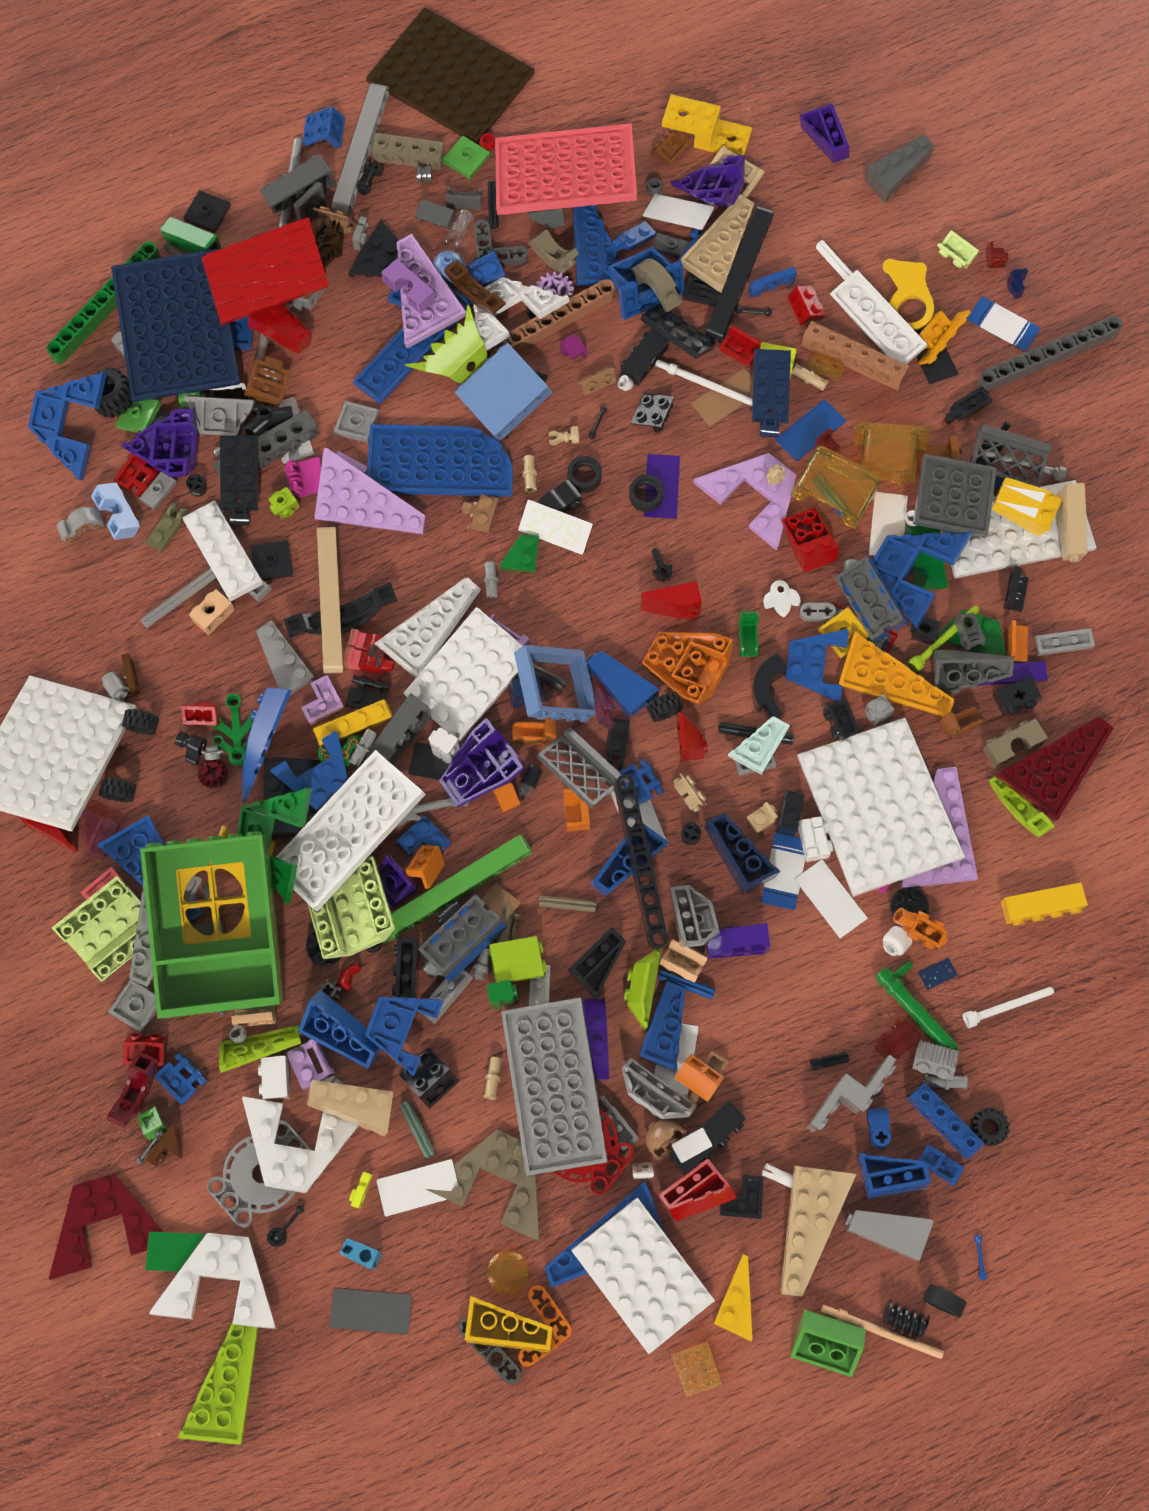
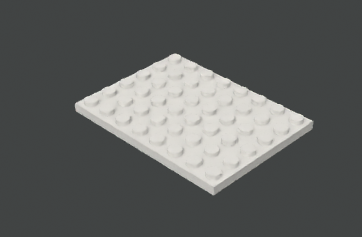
M29 676L0 726V811L73 831L126 731L121 726L125 710L136 709V705Z
M906 718L797 755L823 822H827L828 836L853 897L964 859V853Z

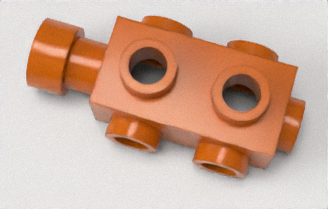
M899 908L895 912L894 922L903 926L902 930L908 932L907 937L912 940L922 941V945L931 950L934 947L940 949L941 946L947 943L948 930L943 928L945 924L937 920L930 921V916L921 911L913 913L904 908Z

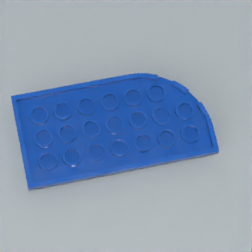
M370 424L367 476L393 494L481 496L483 494L512 497L513 471L510 458L504 451L503 446L495 438L484 434L483 431L462 426Z

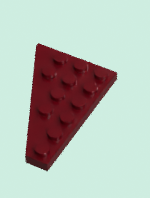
M1100 717L1094 718L997 773L995 777L1053 821H1057L1114 727Z

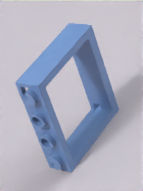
M525 645L514 652L528 717H536L538 720L551 718V720L566 719V721L580 720V722L590 721L591 717L598 714L584 650ZM532 661L569 664L579 709L542 706Z

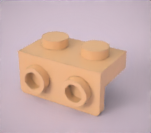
M673 938L659 964L695 983L708 956L692 947H680L679 940Z

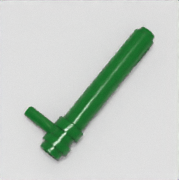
M910 961L905 962L895 972L885 967L875 976L878 980L877 983L886 989L885 992L903 1007L936 1045L946 1047L947 1049L950 1048L951 1050L954 1049L955 1051L960 1050L957 1047L958 1044L903 985L904 982L900 978L913 967Z

